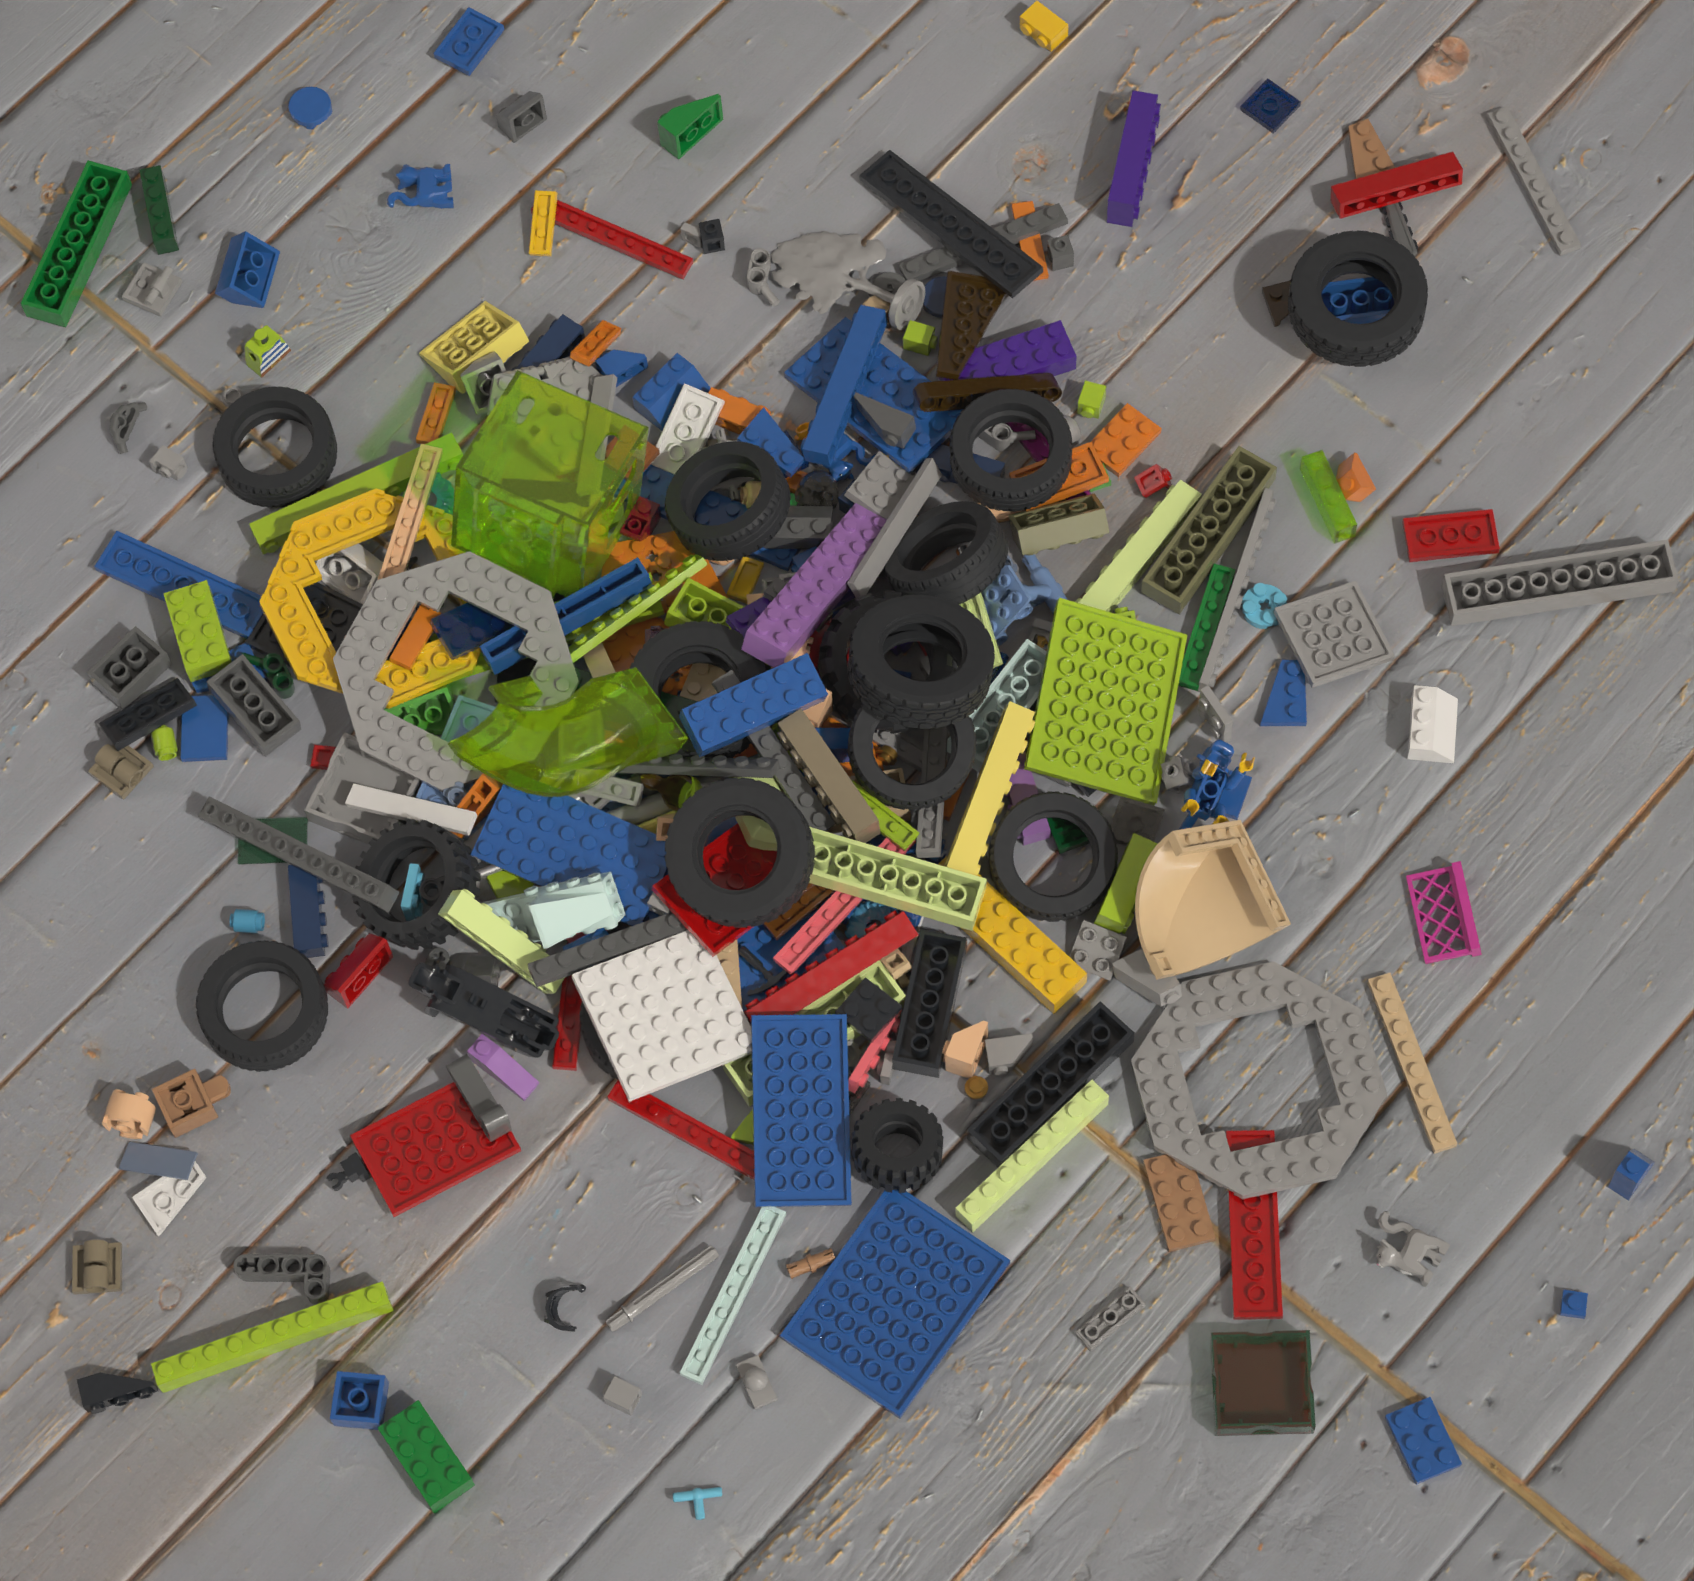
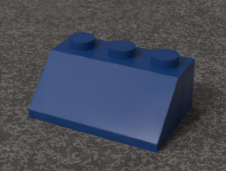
M246 231L232 237L215 294L233 304L263 308L280 251Z
M676 353L632 397L634 409L663 431L684 383L706 393L711 388L694 365Z

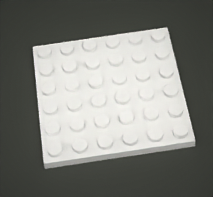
M688 930L572 974V980L629 1102L752 1054L751 1026L717 955L712 957Z

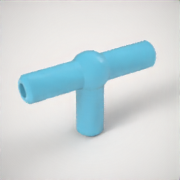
M694 1488L691 1491L673 1493V1502L693 1500L695 1518L702 1520L705 1518L703 1499L721 1497L722 1488Z

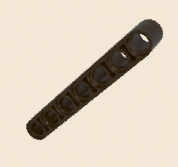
M1038 373L923 382L914 387L913 395L922 411L934 412L964 409L976 398L1002 389L1026 390L1041 395V397L1048 399L1050 402L1058 400L1062 395V390L1053 374Z

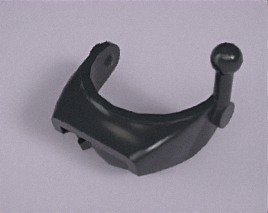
M583 1284L579 1286L569 1285V1287H562L547 1292L545 1295L546 1315L544 1316V1322L562 1331L575 1332L576 1326H567L561 1321L558 1316L557 1307L559 1300L565 1293L575 1290L583 1293L586 1291V1286Z

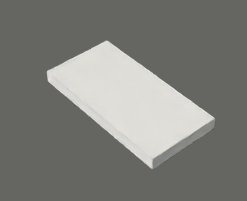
M684 383L655 446L659 449L660 454L651 465L675 475L686 460L705 447L725 401Z

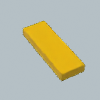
M535 190L529 245L530 256H552L558 194L556 191Z

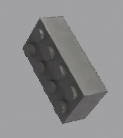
M243 654L207 681L208 689L265 757L301 730L299 719Z

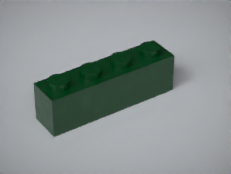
M161 165L140 169L148 218L158 255L179 251L166 180Z

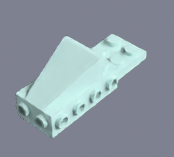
M611 871L601 874L597 872L583 878L574 877L560 883L552 882L542 887L533 886L524 890L522 894L483 902L493 909L492 913L496 916H502L509 920L512 928L526 933L529 936L528 940L533 942L541 941L544 949L564 939L573 937L576 933L590 934L599 928H604L605 930L613 929L618 926V922L626 915Z

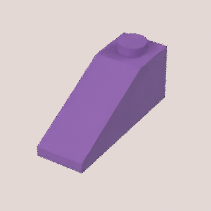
M483 1034L467 1050L468 1056L474 1064L523 1101L539 1085V1081L501 1047Z

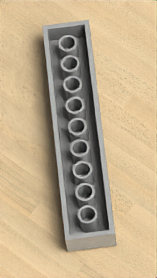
M1661 540L1444 574L1442 590L1451 626L1675 592L1679 579L1669 541Z

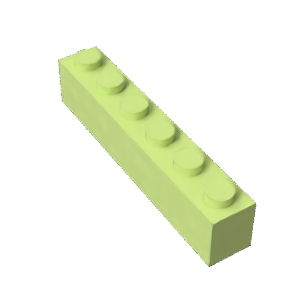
M466 889L453 890L438 914L536 987L528 970V963L550 956L546 953V949L542 945L528 940L529 936L523 931L512 928L509 920L492 913L493 909L489 905L476 901L474 899L475 895ZM564 978L537 988L545 994H555Z

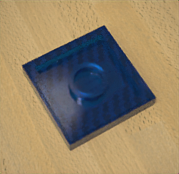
M1267 78L1240 106V110L1274 134L1301 106V101Z

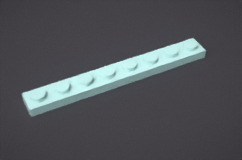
M776 1207L761 1208L680 1371L681 1376L700 1385L703 1384L786 1216L785 1211Z

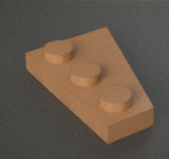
M1369 119L1348 127L1356 179L1395 168Z

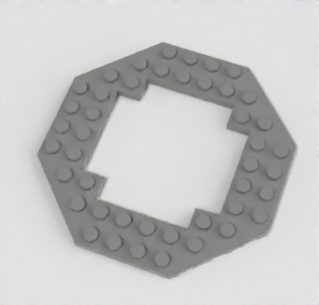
M470 551L377 580L333 658L360 750L441 792L446 788L455 786L457 781L462 782L464 785L476 782L483 773H496L498 775L514 770L513 768L536 763L556 727L558 719L562 716L579 684L551 592ZM449 593L528 632L518 652L537 662L495 740L474 730L464 749L385 711L384 709L394 690L375 680L417 603L439 612Z
M1276 962L1183 981L1181 983L1182 997L1172 1004H1167L1131 1059V1066L1154 1150L1167 1154L1174 1158L1177 1163L1190 1170L1197 1171L1204 1175V1178L1220 1187L1223 1186L1229 1189L1241 1199L1336 1179L1343 1165L1356 1148L1358 1141L1373 1121L1380 1106L1383 1105L1387 1098V1091L1362 1009ZM1286 1007L1292 1028L1316 1024L1339 1105L1317 1110L1322 1132L1230 1152L1224 1130L1201 1135L1178 1053L1200 1049V1042L1196 1031L1198 1026Z

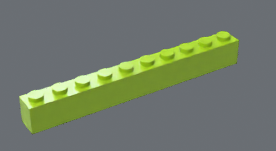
M452 432L425 444L443 449L437 473L443 474L450 470H457L461 465L465 464L463 453ZM420 447L249 523L262 554L273 553L284 545L294 521L376 488L395 497L400 495L401 492L406 491Z
M383 1281L156 1361L151 1363L157 1386L162 1393L394 1310L388 1291Z

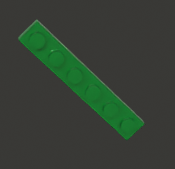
M1218 564L1213 565L1182 662L1178 686L1195 691L1199 689V682L1222 617L1236 569Z

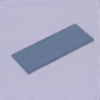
M129 1142L119 1170L188 1180L198 1153Z

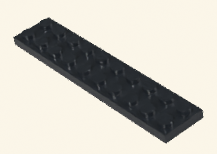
M891 150L887 151L859 175L862 183L1012 299L1043 273V266Z

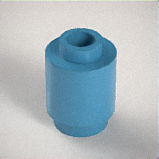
M235 909V912L230 915V927H233L234 932L258 933V931L264 930L265 914L259 912V910Z

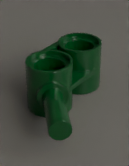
M242 653L252 665L261 667V670L265 671L266 676L280 698L287 699L294 694L295 687L292 676L280 655L271 653L263 659ZM271 664H279L277 669L272 670L268 668ZM283 682L289 683L287 688L282 689L278 687Z

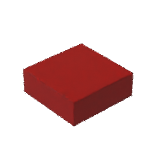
M314 745L310 764L311 768L327 770L336 747Z

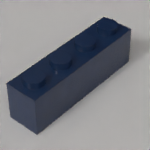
M562 314L558 320L555 319L551 323L546 334L538 338L533 349L527 351L521 363L513 367L511 371L532 365L539 367L541 363L569 357L571 351L585 338L583 327Z
M941 444L927 458H933L942 473L939 481L958 484L953 476L950 465V446ZM973 453L975 462L984 471L997 477H1004L1005 462ZM922 461L913 471L917 473L921 468L922 464L924 463V461Z
M288 865L294 948L303 953L307 958L326 956L325 948L329 947L327 933L324 934L323 926H327L326 913L322 912V905L325 904L324 891H320V883H324V880L293 865Z

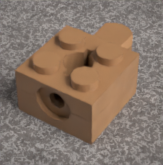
M194 1068L153 1088L152 1091L171 1132L177 1138L218 1118L213 1104L228 1097L231 1093V1087L227 1079L222 1075L202 1082Z

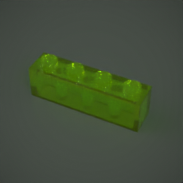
M1323 450L1302 456L1300 471L1334 544L1355 537L1357 529L1356 520Z

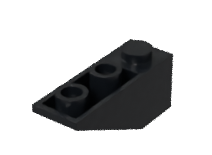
M101 1372L77 1379L83 1408L92 1414L101 1413L106 1410V1407L112 1405H126L129 1403V1400L135 1398H149L153 1393L159 1391L152 1381Z

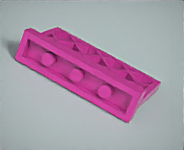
M1461 861L1453 862L1452 866L1407 875V883L1425 964L1472 955V957L1482 955ZM1449 873L1450 881L1445 888L1435 882L1439 875ZM1422 879L1428 885L1421 893L1413 888L1412 881ZM1431 886L1443 891L1436 901L1426 896ZM1446 894L1455 899L1451 909L1439 904ZM1422 899L1433 904L1427 914L1418 910V905ZM1437 907L1447 913L1441 923L1430 917ZM1451 915L1460 921L1455 931L1445 926ZM1427 921L1438 926L1432 936L1425 933L1422 929ZM1441 929L1452 934L1446 945L1435 939ZM1457 937L1464 941L1466 949L1455 951L1449 946ZM1432 942L1443 948L1439 955L1428 956L1427 949Z

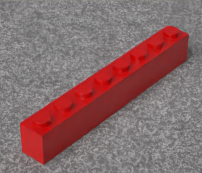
M896 910L884 916L886 921L879 925L876 922L864 929L866 932L859 938L857 935L852 936L844 942L846 946L838 950L836 947L825 954L826 959L820 963L817 960L805 966L807 971L801 975L794 973L786 978L787 984L780 988L776 985L765 992L767 995L760 1001L758 998H755L745 1005L747 1009L743 1012L749 1024L751 1025L752 1015L796 1014L918 936L917 931L905 912L900 911L897 913Z

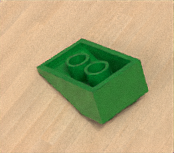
M715 94L672 108L668 113L662 114L657 122L660 145L678 160L724 120L721 96Z

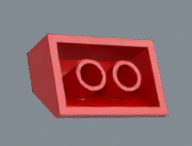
M371 933L365 938L362 937L357 942L354 951L341 960L339 968L326 977L323 986L327 994L348 1009L393 958L387 940Z

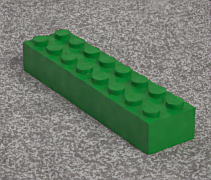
M87 161L20 303L26 317L67 327L132 187L127 171Z

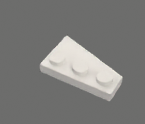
M195 1161L188 1180L162 1176L132 1197L158 1237L204 1182L206 1176Z

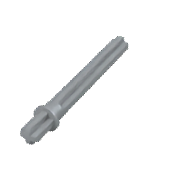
M712 1245L708 1246L625 1307L622 1305L621 1310L606 1320L609 1329L615 1332L630 1321L632 1323L634 1317L717 1259L719 1255Z

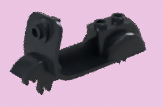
M419 963L409 979L408 984L410 987L430 998L425 1008L429 1016L436 1017L439 1012H442L495 1038L502 1045L522 1055L533 1058L541 1057L544 1051L551 1050L559 1037V1031L555 1029L558 1024V1018L555 1015L455 966L447 965L445 969H440L437 965L432 967L425 963Z

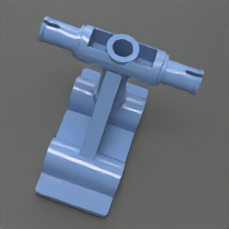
M1025 555V558H1022L1023 563H1025L1031 573L1030 577L1034 584L1033 586L1022 584L1012 567L1005 565L997 578L981 592L998 646L1008 639L1005 630L1014 620L1028 616L1034 607L1046 602L1054 614L1056 600L1058 598L1068 600L1063 593L1061 585L1056 582L1048 568L1042 567L1035 555Z

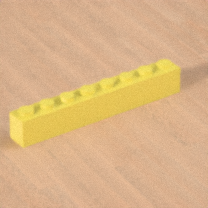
M1011 701L1004 707L945 861V867L975 876L978 875L981 865L978 864L980 856H985L989 846L986 843L988 835H993L997 825L994 823L996 815L999 816L1004 807V802H1001L1004 794L1007 795L1012 786V782L1009 781L1011 774L1016 773L1020 764L1017 761L1019 753L1023 754L1028 741L1025 740L1027 733H1031L1035 725V720H1032L1034 711Z

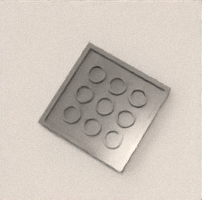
M1356 581L1274 608L1273 613L1311 688L1394 660L1395 655Z

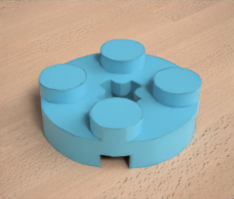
M1257 583L1243 597L1242 610L1245 615L1244 618L1250 625L1259 629H1267V627L1273 625L1277 626L1279 623L1273 613L1274 608L1287 604V597L1275 586ZM1260 603H1268V606L1271 608H1265L1263 611L1260 609Z

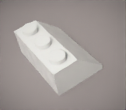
M358 543L319 559L316 565L325 584L333 590L364 604L375 582L378 580L383 562Z
M1414 685L1411 696L1407 759L1454 763L1458 705L1456 697L1438 687Z

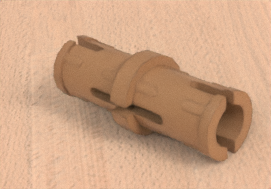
M829 1248L814 1255L807 1254L805 1255L806 1258L786 1264L790 1278L793 1279L808 1272L814 1273L817 1272L816 1269L832 1264L835 1260L832 1249Z

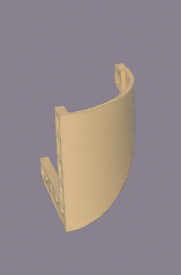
M1241 820L1172 831L1150 853L1140 874L1135 900L1136 926L1141 947L1156 980L1183 974L1217 962L1291 925Z

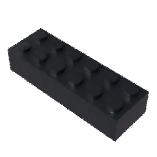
M924 929L920 930L892 1058L893 1070L935 1078L940 1077L944 1057L942 1051L949 1035L967 951V937Z

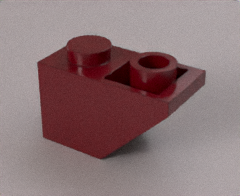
M639 496L623 524L620 534L639 542L651 536L661 519L660 504Z

